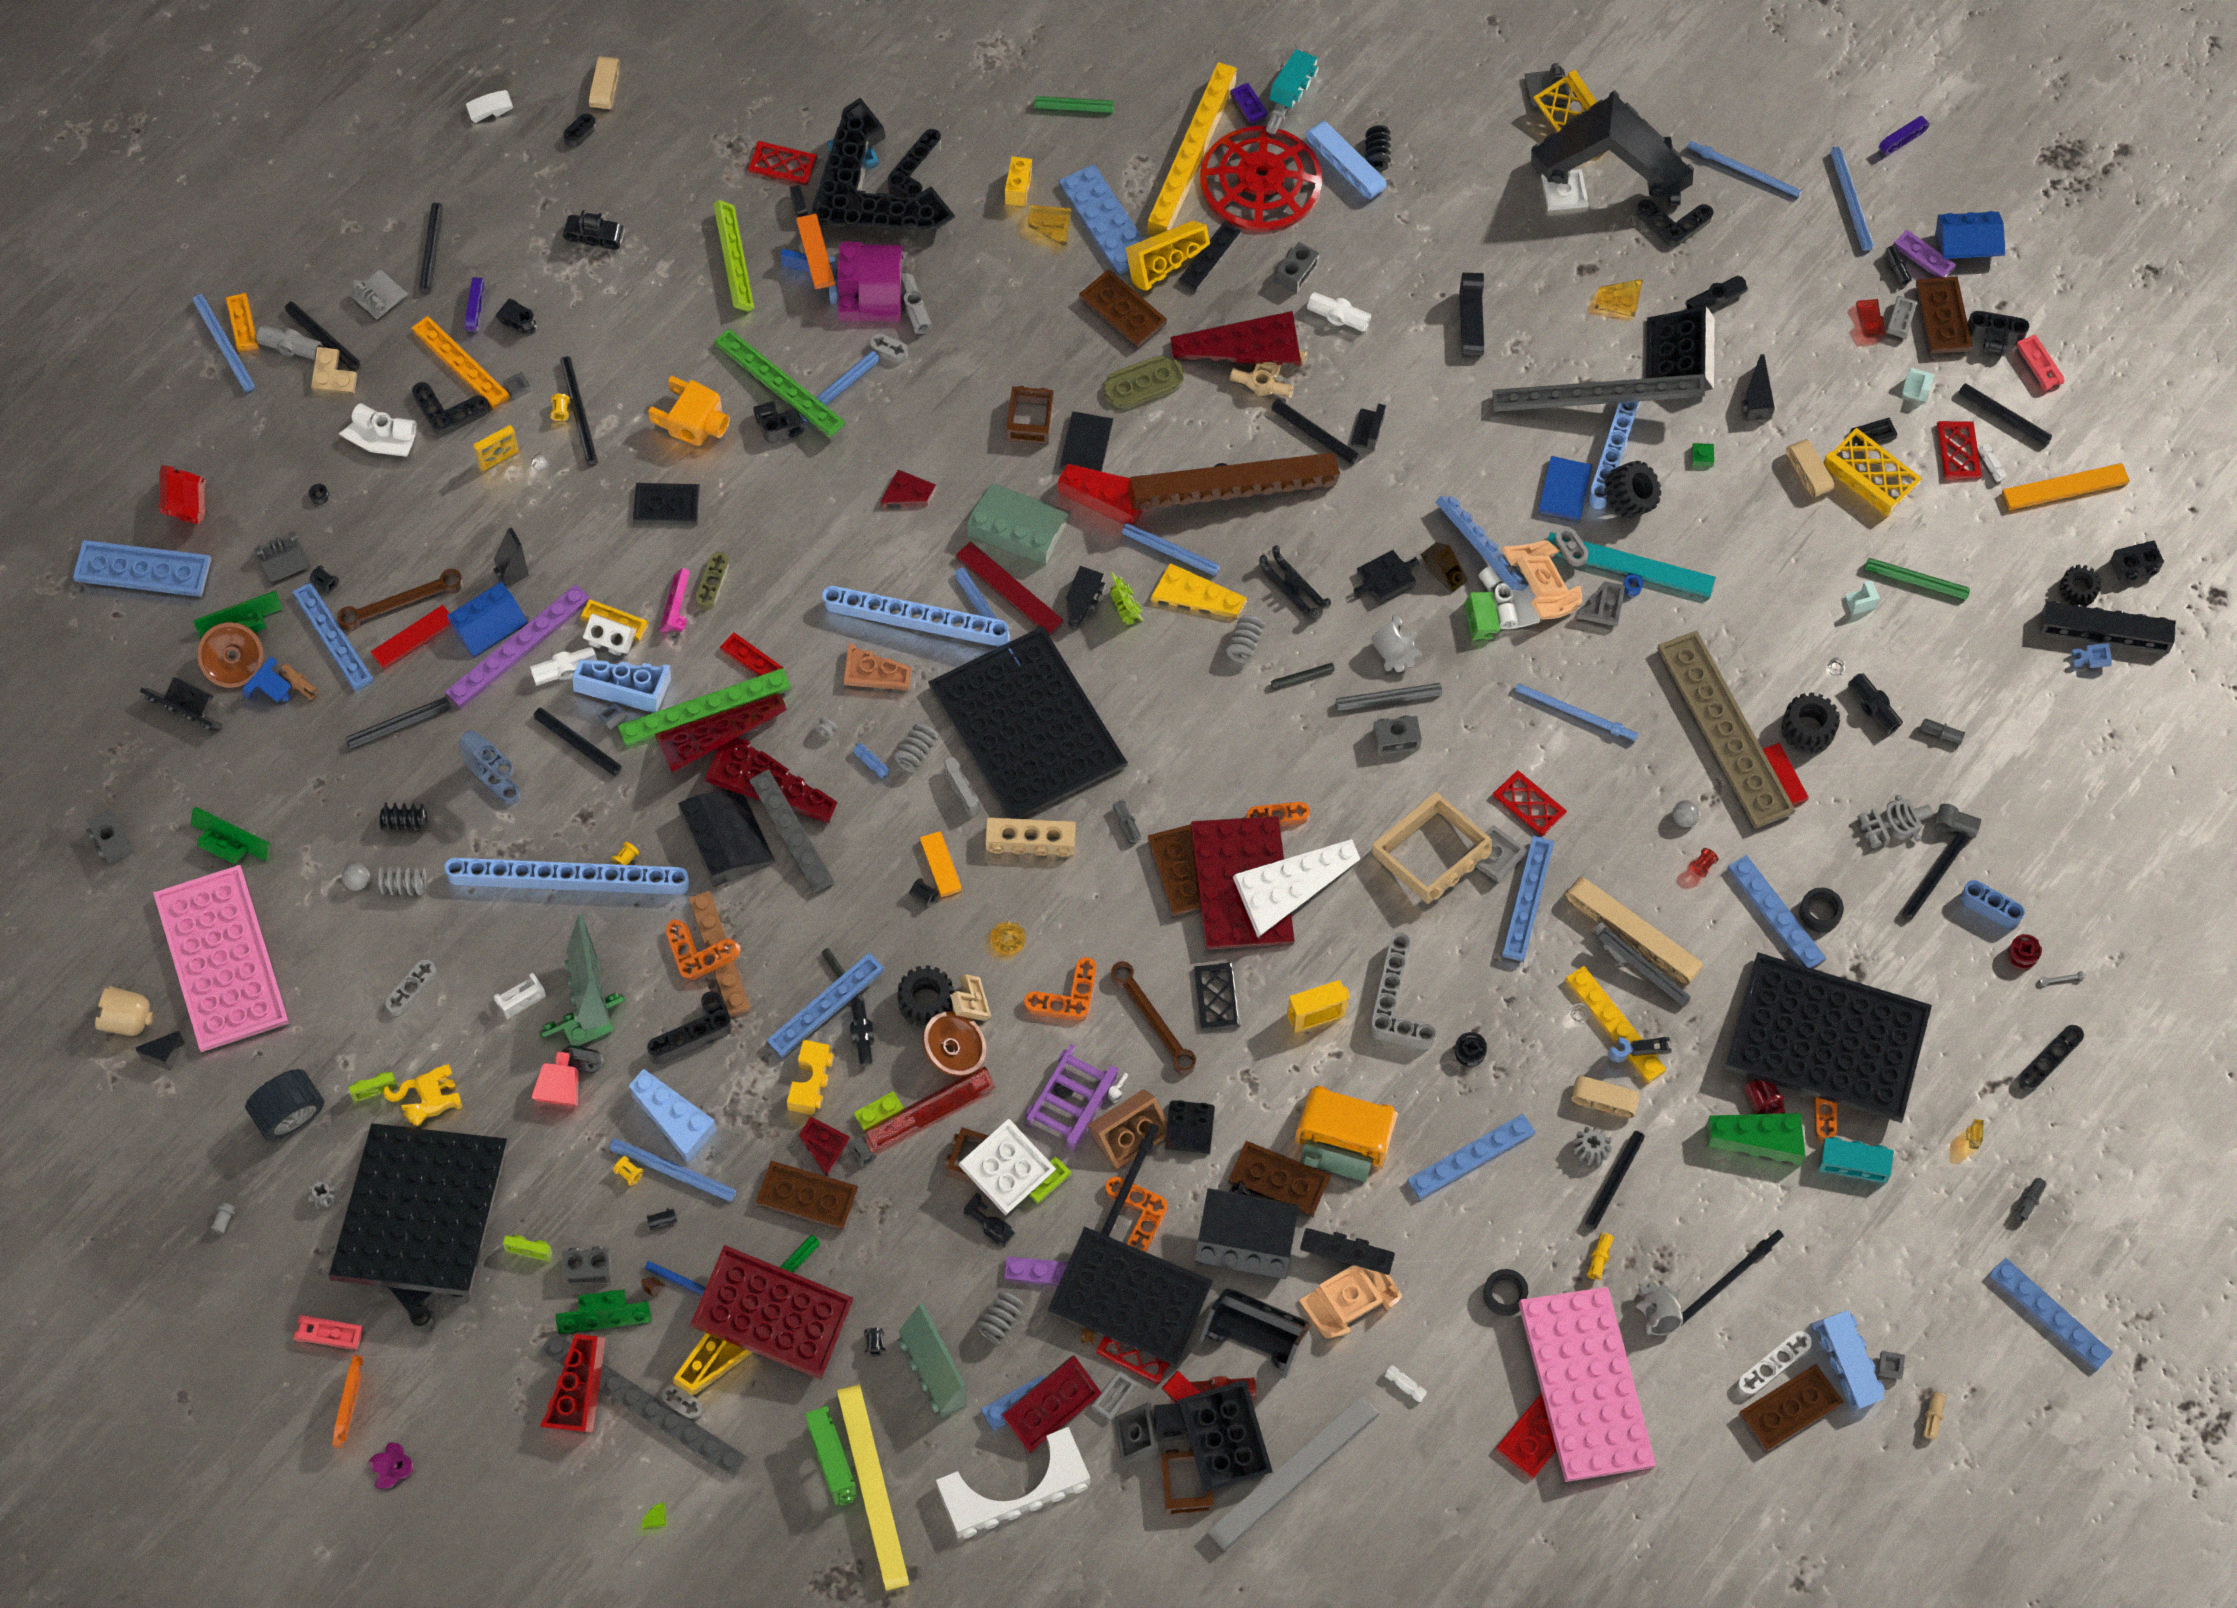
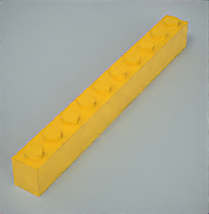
M1220 62L1217 63L1148 219L1147 235L1155 236L1172 229L1230 97V90L1234 88L1236 83V67Z

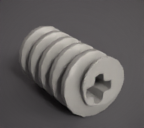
M1243 615L1238 618L1232 638L1229 641V646L1226 648V653L1232 660L1243 664L1251 662L1248 657L1254 655L1252 650H1255L1257 647L1255 643L1259 642L1258 636L1262 634L1261 629L1265 627L1264 621L1251 615Z
M915 724L912 731L907 735L908 737L904 739L903 744L899 746L898 751L894 754V759L898 765L910 773L916 772L914 766L919 767L921 765L920 760H924L926 757L924 753L930 752L928 746H934L935 743L932 739L938 740L939 738L935 730L923 724Z
M379 867L378 888L383 895H386L389 891L391 895H395L397 891L400 895H405L406 891L409 895H414L415 891L418 895H423L426 888V870L424 868L422 873H419L418 867H415L413 873H410L409 867H406L404 873H401L400 867H397L395 873H393L391 867H388L387 872L384 873L382 867Z
M999 1292V1299L993 1301L994 1307H989L988 1314L982 1317L983 1322L977 1324L980 1334L995 1345H1000L999 1340L996 1338L997 1336L1005 1338L1002 1329H1011L1007 1321L1015 1323L1016 1319L1012 1314H1021L1017 1307L1025 1308L1021 1300L1007 1292Z

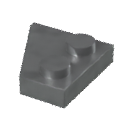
M1604 581L1598 588V591L1588 599L1586 605L1578 611L1577 618L1617 626L1625 585Z

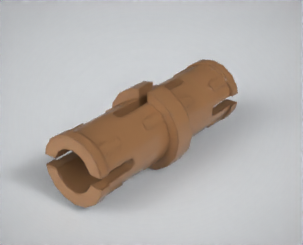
M284 664L281 667L285 672L279 670V675L285 678L294 690H299L309 700L316 697L312 692L314 691L318 694L319 690L306 680L305 675L299 674L289 664Z

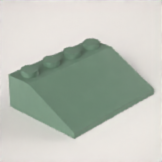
M992 483L976 505L967 523V537L1047 565L1071 511Z
M583 914L577 917L567 947L568 959L564 960L567 973L571 974V976H567L570 990L573 989V992L570 993L572 1005L576 1006V1009L573 1010L576 1023L580 1022L582 1030L585 1031L608 1025L609 1018L598 956Z
M922 1303L918 1305L900 1328V1338L897 1341L901 1350L908 1352L910 1356L908 1363L913 1372H918L921 1378L918 1380L924 1393L928 1391L931 1397L928 1401L933 1412H939L941 1418L967 1406L966 1385L927 1309Z

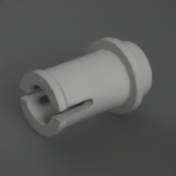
M222 1202L221 1206L217 1207L218 1213L210 1229L224 1234L231 1216L235 1215V1207Z

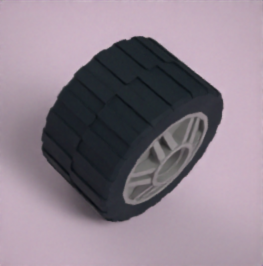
M293 1069L274 1077L259 1087L247 1100L245 1109L266 1140H276L293 1133L314 1119L322 1110L324 1099L304 1070Z

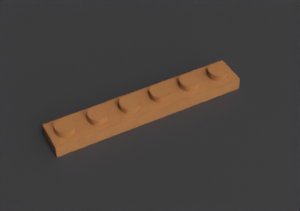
M707 891L689 897L705 948L727 939L711 892ZM728 946V951H726V953H728V954L731 953L729 946ZM709 954L708 957L712 964L715 957L714 954ZM733 960L714 970L730 1018L751 1011L735 961Z

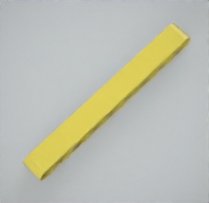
M860 1384L838 1389V1399L885 1590L908 1586L909 1580Z

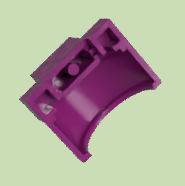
M841 242V245H839L838 261L839 321H901L902 259H904L902 245L862 244V242Z

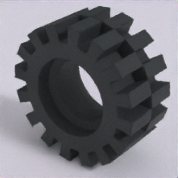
M2076 565L2075 568L2072 566L2069 570L2067 569L2059 586L2061 596L2065 595L2064 600L2066 602L2070 599V604L2073 605L2077 602L2079 605L2083 603L2084 606H2087L2089 602H2094L2101 589L2102 581L2101 578L2098 579V572L2093 574L2094 569L2092 567L2090 570H2087V565H2084L2083 568L2080 565ZM2080 580L2088 585V590L2081 591L2073 586V581Z

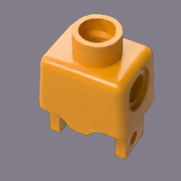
M671 375L668 379L669 389L671 392L680 395L669 414L651 406L648 410L650 422L667 429L669 436L696 446H701L709 434L716 438H721L728 427L730 417L722 412L720 395L694 380H690L687 383Z

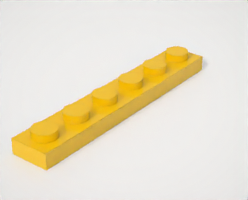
M1582 966L1566 977L1565 981L1616 1045L1619 1037L1625 1038L1629 1042L1643 1040L1585 966ZM1629 1053L1627 1057L1647 1084L1664 1074L1667 1070L1656 1055L1632 1056Z

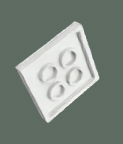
M1010 1119L1004 1122L958 1164L1005 1216L1056 1170Z

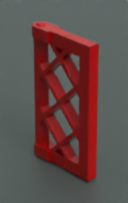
M758 140L748 171L807 186L818 155ZM763 148L773 150L766 155L762 154ZM781 152L793 156L783 160L779 153ZM777 155L780 162L770 166L766 159ZM799 157L809 159L808 163L802 164ZM796 159L800 166L790 171L786 163ZM764 161L768 168L758 167L757 164ZM783 165L787 173L775 171L774 169ZM801 170L804 172L803 177L793 175Z
M1938 421L1936 424L1944 478L1981 479L1982 474L1974 421ZM1944 429H1949L1953 433L1946 438ZM1960 429H1967L1969 438L1959 432ZM1955 435L1965 441L1960 447L1950 441ZM1946 444L1956 450L1951 456L1947 453ZM1966 444L1970 445L1971 456L1962 450ZM1957 453H1960L1967 459L1963 465H1960L1953 459ZM1949 462L1956 466L1958 470L1950 471ZM1971 462L1973 463L1974 471H1968L1964 467Z
M1519 770L1492 794L1495 799L1501 802L1541 837L1545 836L1567 813L1566 809ZM1518 780L1527 788H1514V783ZM1505 792H1512V802L1503 796ZM1515 792H1527L1528 802H1515ZM1530 792L1537 795L1543 802H1531ZM1516 806H1528L1529 815H1525ZM1531 806H1544V815H1532ZM1547 806H1550L1557 813L1555 815H1547ZM1533 820H1545V825L1540 827Z
M1106 1337L1103 1338L1096 1349V1354L1121 1365L1157 1385L1161 1383L1170 1365L1154 1358L1155 1361L1142 1364L1139 1356L1141 1352L1134 1349L1133 1351L1121 1354L1118 1342ZM1115 1343L1119 1355H1114L1107 1351V1346ZM1136 1354L1139 1366L1124 1360L1123 1357ZM1157 1365L1158 1371L1156 1375L1145 1371L1144 1368Z

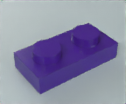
M1248 82L1230 90L1231 97L1249 124L1267 117V110Z

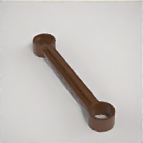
M447 569L442 572L440 579L359 609L352 606L344 607L338 612L337 616L340 627L345 631H354L359 628L363 620L442 591L450 594L457 593L463 587L461 573L456 569ZM449 577H457L459 579L452 586L444 583ZM353 614L357 616L356 620L352 623L342 622L346 615Z
M1125 961L1115 963L1111 969L1112 982L1118 987H1124L1174 1058V1070L1180 1075L1191 1074L1196 1067L1195 1054L1188 1049L1182 1048L1134 980L1132 965ZM1118 969H1126L1130 972V977L1120 980L1115 977L1114 973ZM1187 1056L1191 1058L1193 1063L1188 1068H1182L1178 1066L1177 1059Z

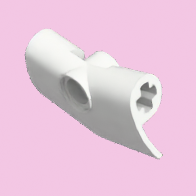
M360 403L352 412L353 422L339 433L343 438L369 452L406 457L412 447L417 424L415 420L392 419L387 413H378Z
M1491 566L1480 572V580L1488 592H1493L1501 629L1520 628L1540 622V617L1531 603L1536 595L1532 592L1530 584L1524 591L1511 590ZM1513 566L1516 570L1521 572L1520 566ZM1500 595H1505L1507 598H1502Z

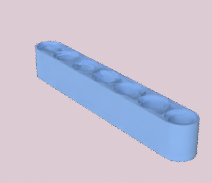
M1640 401L1618 404L1589 495V504L1595 509H1603L1608 503L1605 498L1607 495L1604 493V488H1606L1604 482L1606 479L1601 477L1607 478V474L1612 469L1619 467Z

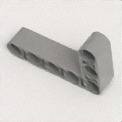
M1398 932L1390 939L1370 1033L1374 1039L1428 1050L1433 1047L1435 1042V1027L1429 1023L1394 1016L1410 947L1409 936ZM1400 943L1404 945V948H1397L1394 945ZM1396 963L1400 968H1392L1390 964ZM1390 983L1393 984L1395 988L1389 989L1385 985ZM1388 1004L1391 1008L1384 1009L1380 1005ZM1383 1024L1386 1028L1378 1029L1376 1025ZM1405 1029L1408 1031V1034H1400L1398 1030ZM1427 1034L1430 1036V1039H1423L1420 1035Z

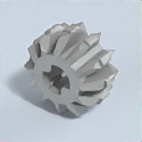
M1588 1126L1585 1127L1584 1132L1579 1131L1576 1135L1577 1139L1573 1141V1145L1576 1147L1574 1148V1154H1581L1579 1157L1580 1161L1587 1159L1588 1166L1591 1165L1592 1160L1597 1165L1601 1163V1159L1606 1161L1609 1157L1608 1153L1612 1151V1146L1609 1145L1611 1137H1605V1130L1600 1133L1597 1132V1126L1593 1128V1131Z

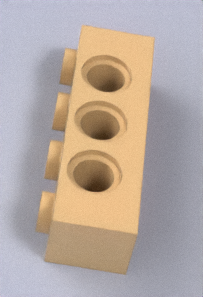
M987 817L986 851L996 854L1013 852L1017 855L1035 853L1039 856L1057 854L1061 857L1075 855L1076 822ZM1011 835L1014 838L1008 840L1004 836ZM1028 836H1033L1036 839L1029 841L1026 838ZM1051 837H1055L1058 840L1055 842H1051L1048 839Z

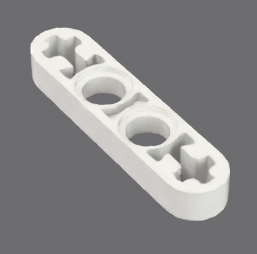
M1799 1331L1780 1344L1742 1375L1737 1385L1740 1394L1745 1397H1752L1808 1352L1812 1344L1811 1337L1806 1332ZM1803 1339L1805 1341L1804 1347L1800 1345L1793 1352L1791 1348L1795 1346L1797 1340L1801 1341ZM1786 1352L1789 1355V1361L1786 1363L1780 1362L1777 1358V1353ZM1761 1366H1769L1772 1369V1375L1769 1377L1763 1376L1760 1373ZM1756 1376L1758 1380L1753 1384L1752 1389L1750 1387L1744 1388L1745 1381L1749 1383Z

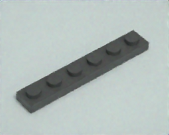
M769 769L750 779L751 785L814 893L817 894L834 884L833 878Z

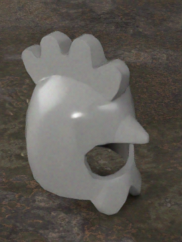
M1393 614L1392 621L1380 628L1372 636V641L1378 653L1385 660V670L1390 672L1395 668L1396 672L1399 673L1404 670L1405 665L1413 668L1415 665L1414 658H1419L1421 652L1414 647V640L1418 634L1417 631L1406 636L1402 635L1400 631L1402 620L1397 614Z
M1649 1282L1647 1286L1641 1285L1638 1292L1642 1297V1301L1636 1304V1308L1640 1309L1646 1317L1647 1335H1667L1678 1330L1683 1323L1682 1309L1677 1301L1679 1294L1676 1291L1671 1292L1666 1285L1658 1287L1655 1282Z

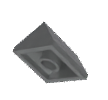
M1147 1402L1114 1417L1122 1463L1158 1458L1159 1447L1151 1403Z

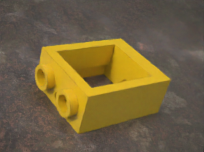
M1337 980L1289 996L1287 1016L1294 1033L1345 1017L1348 999H1350L1347 987L1342 986L1341 981Z

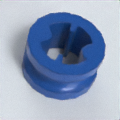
M1635 574L1628 575L1623 584L1625 585L1624 592L1629 596L1639 595L1643 587L1642 578ZM1632 582L1637 584L1634 588L1629 587Z

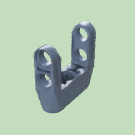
M468 730L459 740L464 764L503 803L507 805L517 803L520 800V791L518 786L510 779L514 772L510 760L475 731ZM502 765L509 767V771L505 774L499 769ZM492 776L501 780L498 784L489 783V779ZM509 789L515 790L516 795L512 798H506L504 796L505 791Z

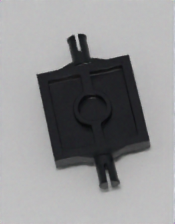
M1394 550L1379 556L1357 568V574L1362 579L1363 585L1354 588V594L1356 597H1359L1369 592L1381 603L1416 585V579L1411 574L1410 569L1420 565L1419 560L1414 557L1404 562Z

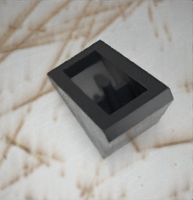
M176 1031L135 1048L141 1060L170 1071L185 1042L180 1032Z

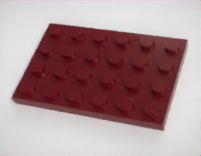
M1279 816L1191 821L1190 826L1205 950L1294 944L1291 913L1259 938L1257 937L1233 879L1235 874L1284 860Z
M724 1245L690 1327L821 1380L854 1298Z

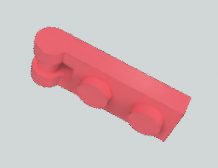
M2036 334L2017 342V349L2039 380L2042 390L2047 391L2053 385L2059 386L2064 383V376ZM2050 373L2052 377L2048 378L2046 374Z
M305 1315L299 1316L297 1322L299 1327L298 1331L294 1333V1340L358 1351L363 1332L361 1325ZM313 1326L312 1333L307 1332L308 1327Z

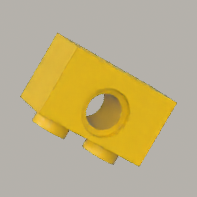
M1012 156L1005 188V204L1026 207L1032 176V159Z

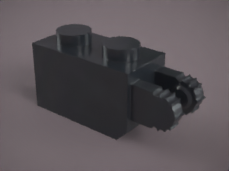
M1079 566L1066 596V609L1069 613L1068 624L1070 628H1079L1084 618L1089 619L1091 612H1096L1099 603L1097 598L1099 594L1103 595L1106 588L1103 573Z

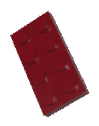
M1071 1356L1000 1415L1025 1450L1031 1453L1046 1440L1047 1435L1060 1429L1102 1393L1075 1356Z

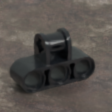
M582 210L580 216L569 215L567 217L562 236L569 242L617 250L621 246L625 227L617 222L606 221L604 213H599L598 215Z
M1985 311L1972 312L1968 320L1970 336L1984 339L1983 352L2000 353L2001 356L2005 355L2007 343L2016 345L2018 341L2026 338L2030 328L2028 321L2023 318Z

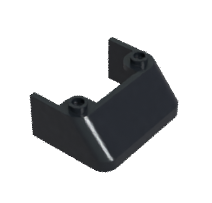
M1225 1289L1211 1307L1198 1342L1203 1343L1208 1336L1215 1342L1226 1341L1231 1337L1272 1355L1271 1361L1275 1367L1283 1370L1281 1377L1286 1379L1304 1343L1310 1324L1300 1317L1233 1289Z

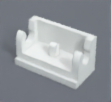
M534 973L529 975V979L499 996L497 993L494 995V1001L506 1019L511 1018L546 997L544 988Z

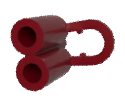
M1759 1080L1758 1082H1750L1743 1087L1755 1114L1786 1113L1784 1109V1096L1780 1095L1775 1084Z

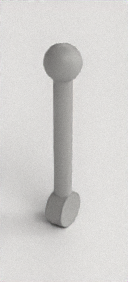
M2080 971L2074 975L2049 979L2041 977L2039 984L2047 986L2048 983L2077 978L2083 980L2086 974Z

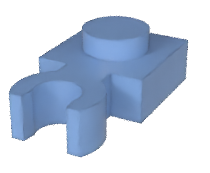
M2109 643L2087 645V651L2082 649L2072 650V657H2080V659L2073 660L2074 667H2081L2085 663H2089V668L2112 666Z

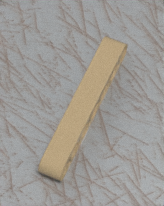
M1579 877L1566 892L1565 896L1569 902L1598 923L1605 922V925L1623 941L1683 984L1689 985L1703 969V964L1695 956L1589 880Z

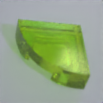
M664 1502L656 1504L649 1510L642 1522L643 1530L667 1528Z

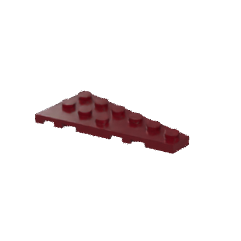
M737 737L719 747L708 770L705 782L760 800L749 780L769 769L793 812L830 824L837 809V801L819 789H813L807 785L803 778L791 774L787 767L765 752L757 751L745 739L741 740Z

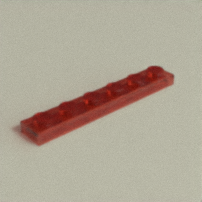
M984 1066L865 1129L873 1150L876 1152L995 1089L988 1069Z

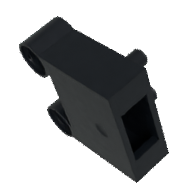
M386 1287L410 1317L412 1325L418 1333L431 1331L434 1326V1319L427 1307L443 1296L444 1293ZM472 1291L470 1296L450 1294L456 1304L464 1305L471 1300ZM419 1317H428L424 1323H417Z

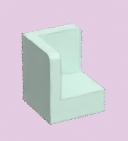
M1910 368L1902 395L1926 402L1935 374Z
M1872 580L1864 582L1860 591L1849 593L1845 596L1852 615L1876 609L1880 599Z

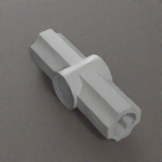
M901 274V298L904 303L905 312L909 316L914 332L919 334L926 333L932 328V324L924 306L922 294L919 292L912 274Z
M265 325L260 326L256 338L257 343L276 348L283 355L291 357L296 354L313 360L316 359L317 347L322 348L323 346L322 342L303 337L296 330L288 328L282 331Z

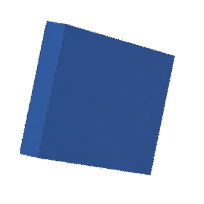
M1551 456L1538 513L1580 522L1592 464Z

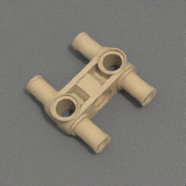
M1300 350L1301 361L1304 365L1308 352ZM1276 362L1256 364L1254 371L1251 373L1233 368L1230 376V381L1247 385L1249 389L1253 390L1255 395L1261 397L1275 393L1290 398L1294 389V385L1276 381L1282 365H1276Z

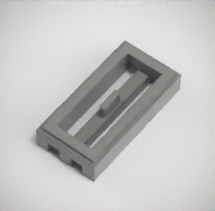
M1119 1370L1093 1403L1091 1409L1099 1412V1415L1104 1416L1106 1420L1111 1422L1139 1384ZM1121 1378L1124 1379L1104 1407H1100V1404ZM1128 1384H1130L1131 1386L1129 1387V1389L1125 1392V1394L1118 1401V1403L1111 1410V1412L1108 1413L1107 1410L1115 1402V1400L1122 1393L1125 1387Z

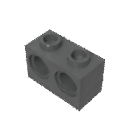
M1298 242L1294 248L1291 247L1288 250L1286 259L1277 265L1275 269L1276 282L1297 294L1318 266L1320 253Z
M596 1246L590 1250L573 1247L569 1248L568 1251H562V1278L564 1284L611 1283L610 1250L602 1246ZM596 1261H604L603 1266L599 1268L593 1267ZM573 1262L581 1263L576 1269L570 1268Z

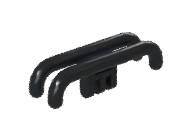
M1278 545L1272 548V554L1278 565L1285 571L1284 581L1270 567L1267 556H1260L1259 563L1263 572L1304 615L1309 618H1316L1319 613L1317 608H1309L1299 597L1304 592L1319 607L1328 609L1331 606V599H1323L1285 560Z

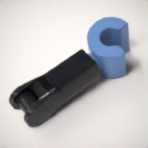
M1619 1037L1617 1046L1623 1051H1618L1615 1047H1612L1608 1052V1056L1612 1061L1620 1063L1627 1059L1629 1053L1632 1056L1672 1053L1668 1043L1670 1042V1037L1634 1040L1631 1042ZM1654 1044H1660V1049H1655Z

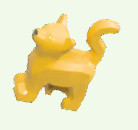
M449 1064L437 1067L426 1074L419 1075L415 1079H408L402 1082L396 1093H392L388 1086L383 1089L384 1097L392 1102L399 1101L405 1097L409 1088L416 1090L421 1103L401 1105V1109L405 1111L403 1118H407L408 1122H411L414 1127L421 1126L427 1117L438 1116L448 1108L462 1109L459 1093L441 1094L442 1089L450 1091L456 1089L454 1081L447 1079V1077L452 1075Z

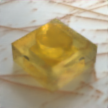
M1974 1119L1971 1126H1967L1966 1140H1969V1148L1978 1149L1983 1142L1984 1120Z

